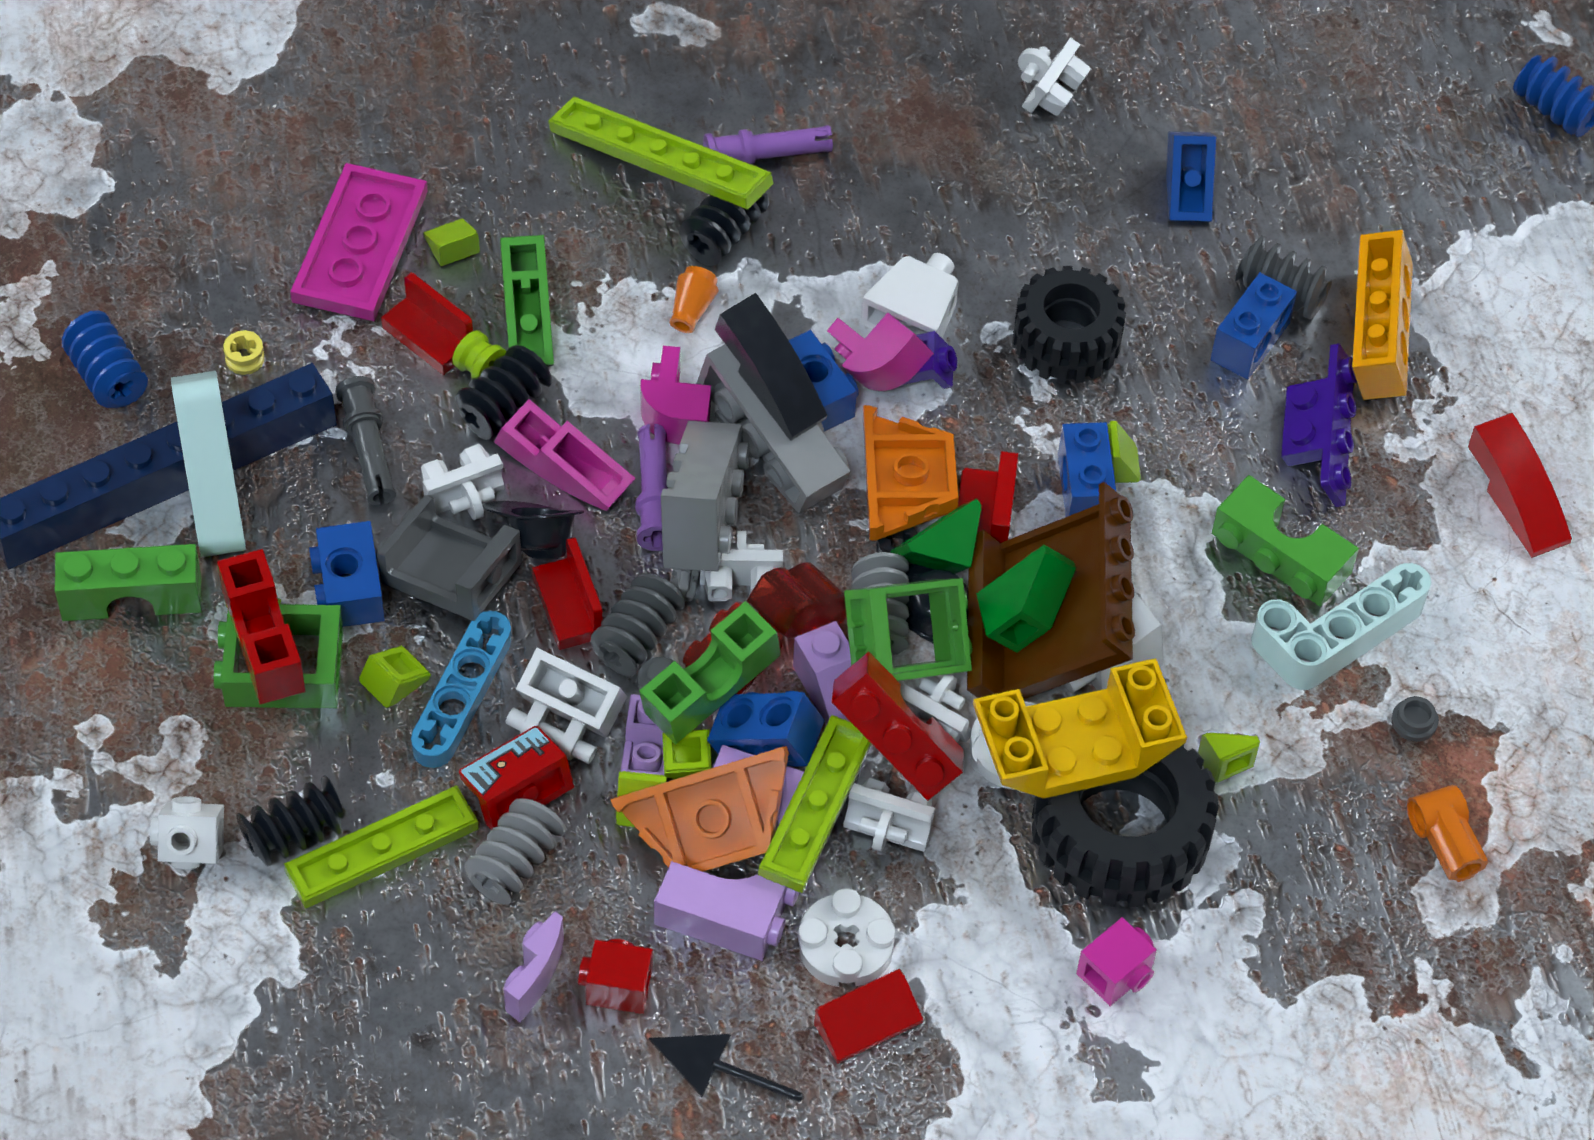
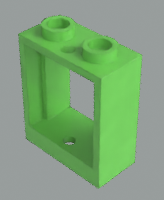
M963 578L936 579L844 590L851 666L867 652H870L897 681L972 671L970 657L972 644L968 636L966 616L968 600L964 591ZM929 593L935 661L893 666L886 598Z
M279 604L284 624L289 625L292 635L319 636L316 674H303L306 692L261 705L259 704L250 674L238 673L240 644L228 610L227 621H219L218 648L224 649L223 661H215L214 688L222 689L225 707L337 709L344 632L340 605Z

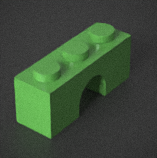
M1248 475L1217 508L1211 534L1216 536L1227 548L1235 549L1249 558L1261 571L1272 574L1286 583L1298 596L1309 599L1322 607L1352 574L1359 548L1324 524H1321L1313 534L1304 538H1292L1282 534L1276 527L1280 522L1285 498Z
M196 544L56 552L55 594L62 621L109 618V604L122 597H138L149 601L154 607L155 615L202 613L201 571Z
M746 601L710 630L711 642L706 651L693 664L682 668L676 661H673L639 690L644 713L675 745L781 656L777 631Z

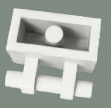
M536 648L516 687V691L524 699L532 702L533 705L528 714L513 707L505 723L519 730L520 734L533 726H538L566 754L568 760H572L575 757L590 764L596 754L597 747L582 740L586 729L607 738L627 696L620 687ZM549 711L571 721L566 732L545 723Z

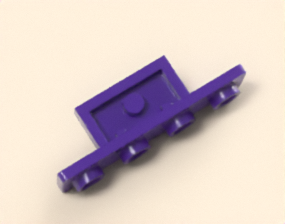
M1340 343L1330 345L1328 378L1287 386L1281 454L1288 467L1322 460L1320 484L1336 508L1345 506L1346 490L1350 489L1352 483L1348 460L1349 453H1352L1354 450L1351 418L1356 416L1353 386L1357 382L1352 368L1353 357H1348Z

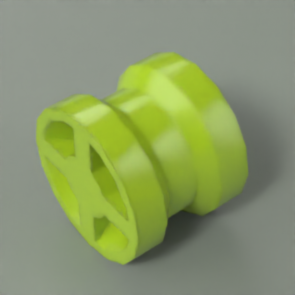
M475 330L466 335L458 344L452 357V364L460 371H469L473 379L479 377L486 367L493 366L494 361L498 357L504 356L506 350L500 345H491L484 333L480 330Z

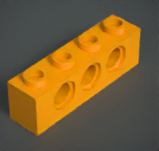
M1403 230L1360 235L1352 368L1363 400L1407 396L1413 262Z

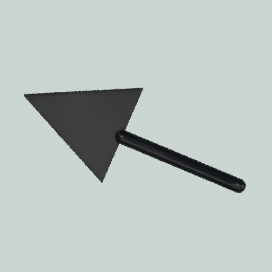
M731 1034L649 1038V1041L701 1097H703L716 1069L797 1102L804 1099L802 1092L720 1061Z

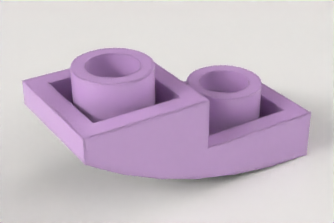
M631 694L621 772L664 775L663 731L644 713L640 695Z
M556 911L544 923L538 921L528 930L523 939L524 966L517 967L504 984L505 1011L519 1022L524 1019L538 1002L556 970L564 940L563 916Z

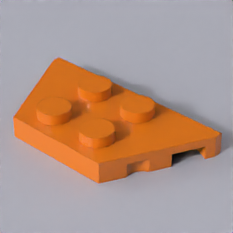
M863 405L869 540H879L946 515L958 507V486L954 434L935 427H924L919 422L905 417H901L899 423L877 416L876 407Z
M787 746L780 747L610 800L618 813L622 812L640 832L638 835L647 845L657 850L663 857V862L668 868L671 862H675L702 872L766 853L777 828L789 755Z

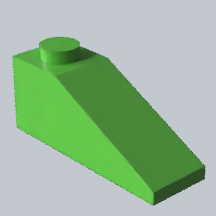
M544 235L500 238L508 348L514 345L524 346L536 353L546 366H553L554 358Z

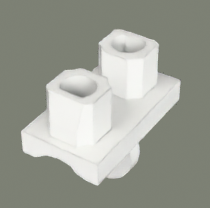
M1070 37L1060 53L1052 61L1049 57L1050 50L1044 46L1039 49L1027 48L1021 53L1018 59V65L1023 72L1021 78L1028 83L1032 82V80L1038 81L1021 107L1032 113L1040 105L1055 116L1061 113L1073 94L1056 82L1057 78L1076 90L1091 69L1074 55L1080 46L1078 42Z
M480 444L466 448L459 454L462 467L448 471L443 460L438 459L423 464L421 466L424 496L427 495L434 498L436 514L448 510L456 514L467 509L473 520L484 517L482 503L495 499L494 493L505 489L501 473L503 462L498 453L489 456Z
M737 531V544H731L729 554L722 553L718 572L700 570V585H705L708 600L727 601L732 599V585L750 586V599L755 602L774 601L777 586H782L783 550H764V544H746V531Z
M946 674L937 683L925 677L919 689L930 694V698L898 681L901 684L900 691L904 701L918 718L921 717L928 721L933 717L956 742L960 739L967 743L972 730L968 727L969 720L945 707L948 704L960 711L965 704L966 699L954 693L957 678Z
M872 778L867 779L863 785L853 784L849 793V803L843 823L844 828L873 836L872 849L880 852L883 851L887 841L922 852L925 851L935 808L931 807L932 798L927 801L918 792L908 794L906 799L889 794L890 788L885 782Z

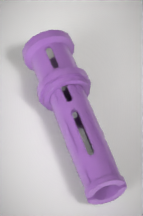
M829 125L752 135L751 131L743 129L739 130L738 134L713 137L711 133L704 134L703 146L752 165L755 164L756 159L832 152L833 139L815 140L828 138V136L832 135Z
M646 424L637 433L642 493L635 502V510L641 517V527L638 529L636 536L637 542L642 548L650 551L663 550L661 493L663 489H668L666 431L663 426L654 424L655 438L651 439L650 424Z

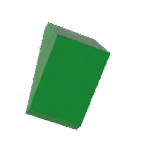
M976 498L957 507L890 552L903 556L909 563L934 570H946L954 574L971 568L982 505Z

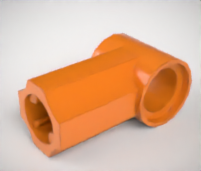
M1456 785L1439 788L1407 800V813L1413 830L1420 838L1427 837L1448 880H1456L1457 882L1468 880L1486 868L1488 859L1468 823L1469 810L1463 793Z

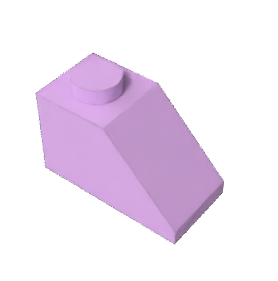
M837 621L794 637L793 668L818 712L824 718L826 725L831 715L849 721L832 703L834 680L851 666L849 642Z

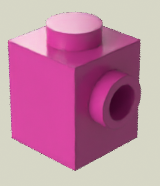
M1122 917L1081 951L1076 974L1111 1006L1129 990L1136 993L1151 980L1154 975L1152 967L1157 949L1144 930L1139 927H1132Z

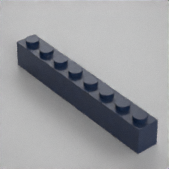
M313 363L222 402L233 471L337 425L333 394ZM174 422L1 497L0 555L8 570L189 491L178 422Z

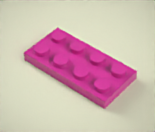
M345 163L290 291L291 302L375 321L427 195V181Z

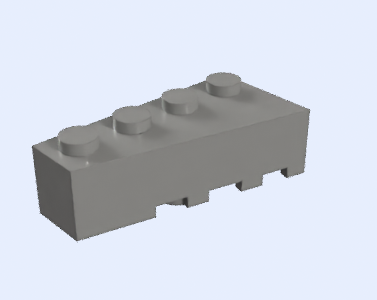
M726 344L709 352L705 357L696 384L711 385V400L718 408L715 411V417L720 423L742 425V442L749 443V457L755 459L761 457L765 461V475L798 514L842 490L851 472L848 460L838 447L831 445L824 435L822 423L817 424L790 441L738 373L740 363Z
M688 421L680 442L679 453H676L674 458V470L669 472L667 477V487L669 488L663 489L661 493L663 568L718 572L722 553H730L732 527L728 525H736L738 499L734 497H742L744 471L740 469H748L750 446L748 442H742L741 424Z

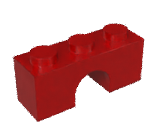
M263 549L217 561L222 592L259 704L306 692L301 660L289 625L284 624L275 583Z
M867 652L834 680L832 703L928 801L963 773L964 749L933 717L925 723L921 721L904 701L900 691L901 684L870 652Z

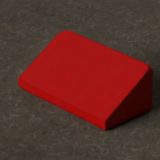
M897 969L816 1008L814 1026L835 1061L839 1064L922 1024L924 1019L906 977L901 969Z

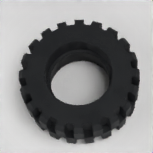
M1183 744L1135 778L1045 799L1035 796L1031 817L1033 819L1031 830L1033 842L1039 846L1038 855L1044 866L1049 868L1054 865L1053 877L1063 886H1067L1069 883L1076 886L1075 894L1087 900L1090 895L1102 898V905L1115 907L1116 901L1127 902L1129 908L1142 907L1145 899L1151 898L1153 903H1158L1170 897L1172 888L1175 891L1183 890L1191 883L1192 875L1199 873L1205 863L1217 821L1218 795L1214 792L1215 781L1211 771L1207 768L1202 769L1204 759L1193 748L1187 751ZM1103 791H1130L1142 795L1153 802L1164 815L1167 824L1151 834L1135 837L1121 836L1108 832L1096 825L1087 816L1081 804L1092 795Z

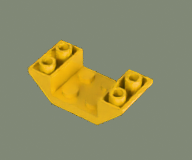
M1156 658L1111 668L1107 689L1026 707L1020 689L973 699V706L1001 785L1043 799L1135 778L1187 741V735Z

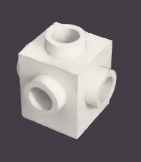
M181 796L173 798L172 802H166L158 817H152L150 844L151 846H158V862H171V866L177 869H194L200 867V863L216 864L223 852L224 805L201 804L200 798Z

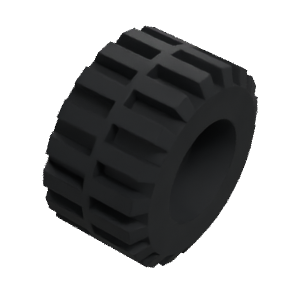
M1063 266V269L1060 271L1052 267L1045 270L1044 276L1034 275L1030 278V285L1025 284L1017 301L1013 345H1016L1017 356L1019 359H1025V366L1030 371L1039 370V377L1046 380L1050 376L1057 378L1056 383L1066 384V379H1074L1075 384L1084 383L1087 376L1094 380L1101 376L1102 369L1108 371L1113 366L1114 358H1118L1126 318V312L1124 311L1125 302L1123 297H1118L1119 289L1114 284L1107 285V278L1099 273L1094 276L1090 274L1091 269L1084 267L1081 268V271L1073 270L1072 266ZM1072 321L1084 327L1071 329L1059 326L1054 322Z

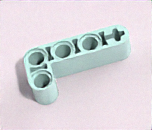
M210 371L171 377L173 399L200 556L202 558L246 550L217 372Z
M1414 563L1398 565L1311 624L1290 603L1280 599L1269 600L1259 608L1251 637L1252 646L1287 684L1299 690H1309L1417 619L1422 614L1431 586L1430 575L1426 569ZM1300 659H1306V660H1309L1310 662H1305V661H1302V660H1300Z

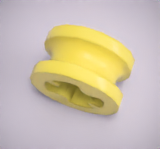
M247 330L237 331L230 334L223 344L226 365L232 372L247 375L258 371L263 366L265 361L263 343L259 335ZM246 349L250 355L242 356L238 351Z

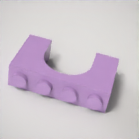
M723 745L713 768L754 755ZM789 766L786 767L777 828L804 774V771ZM671 862L654 900V924L763 961L769 944L777 947L786 922V919L781 918L786 904L794 906L799 892L758 876V874L744 879H725Z

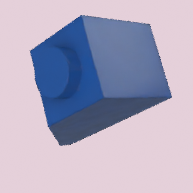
M1168 131L1166 180L1169 220L1212 221L1216 153L1215 135L1208 132Z

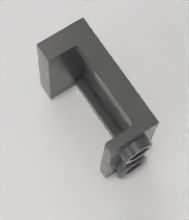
M425 495L414 508H410L405 513L402 523L391 536L385 537L379 544L376 560L379 564L381 583L475 621L522 563L520 531L503 525L496 535L491 538L439 517L436 514L434 498Z

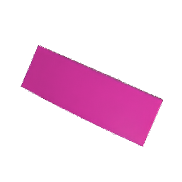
M530 399L501 428L494 441L500 448L541 478L568 494L605 511L615 503L635 480L634 476L569 421H566L562 426L559 425Z

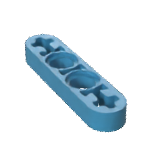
M485 611L480 613L475 621H471L412 732L413 757L424 767H441L451 760L512 642L510 621L500 612ZM492 629L498 630V635L493 634L486 645V652L482 649L483 633L489 634ZM471 662L478 663L485 669L476 678H465L459 673V669L464 664ZM448 699H458L465 704L463 711L456 715H447L439 709L440 705ZM437 726L441 727V745H434L431 750L425 749V743H431L437 734Z

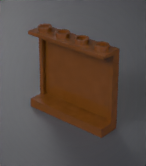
M1103 482L1099 484V504L1002 543L985 530L977 532L972 564L968 575V636L972 644V653L970 654L972 671H967V691L980 698L1020 689L1023 699L1133 659V638L1135 637V627L1132 622V599L1135 592L1132 583L1131 560L1134 557L1131 543L1133 509L1125 496L1120 495L1107 483ZM1045 544L1074 561L1076 570L1052 628L1016 653L986 636L976 593Z

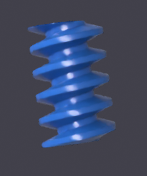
M1538 54L1532 57L1518 74L1513 86L1514 93L1520 97L1525 96L1526 102L1529 105L1538 106L1541 114L1545 116L1550 115L1551 121L1558 126L1563 125V129L1567 134H1575L1577 138L1582 137L1594 126V101L1591 100L1594 95V86L1589 85L1582 91H1579L1583 78L1577 75L1569 82L1566 81L1571 69L1568 66H1563L1555 72L1554 70L1558 64L1556 57L1552 56L1544 63L1541 62L1542 55Z
M97 310L84 313L73 320L65 329L62 336V348L69 356V359L99 405L105 408L124 407L135 402L144 393L148 386V377L145 372H141V366L137 360H134L132 352L126 347V343L118 335L117 329L111 324V320L105 312Z

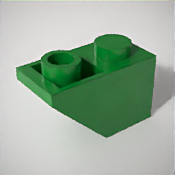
M1044 544L977 592L976 595L986 636L1017 653L1052 628L1076 570L1074 561Z

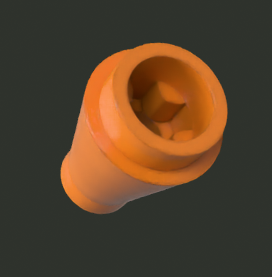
M689 266L685 269L684 273L679 274L673 313L669 321L674 329L684 333H692L697 322L718 294V287L716 286L718 278L714 273L703 267Z

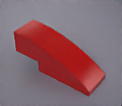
M1513 412L1474 426L1468 448L1490 480L1487 492L1531 558L1570 544L1572 537L1552 483L1531 441Z

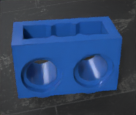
M1259 272L1217 328L1210 361L1248 380L1290 324L1297 291Z
M748 692L746 694H735L719 708L707 741L718 755L723 745L752 755L787 746L789 752L787 766H807L822 729L824 718L804 692Z

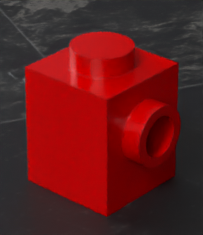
M595 939L591 957H582L578 976V985L585 986L586 1005L644 1014L653 973V949L634 946L631 942L623 939H611L609 941Z

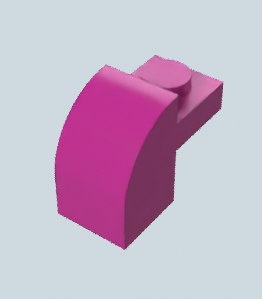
M888 312L865 339L839 318L827 329V332L839 342L834 350L846 360L841 366L862 386L874 391H887L905 384L914 377L934 354L911 330Z
M663 346L661 363L653 362L651 380L641 379L640 382L641 416L645 425L650 424V432L654 434V424L661 425L666 431V442L680 445L688 421L710 422L711 385L679 383L680 347Z

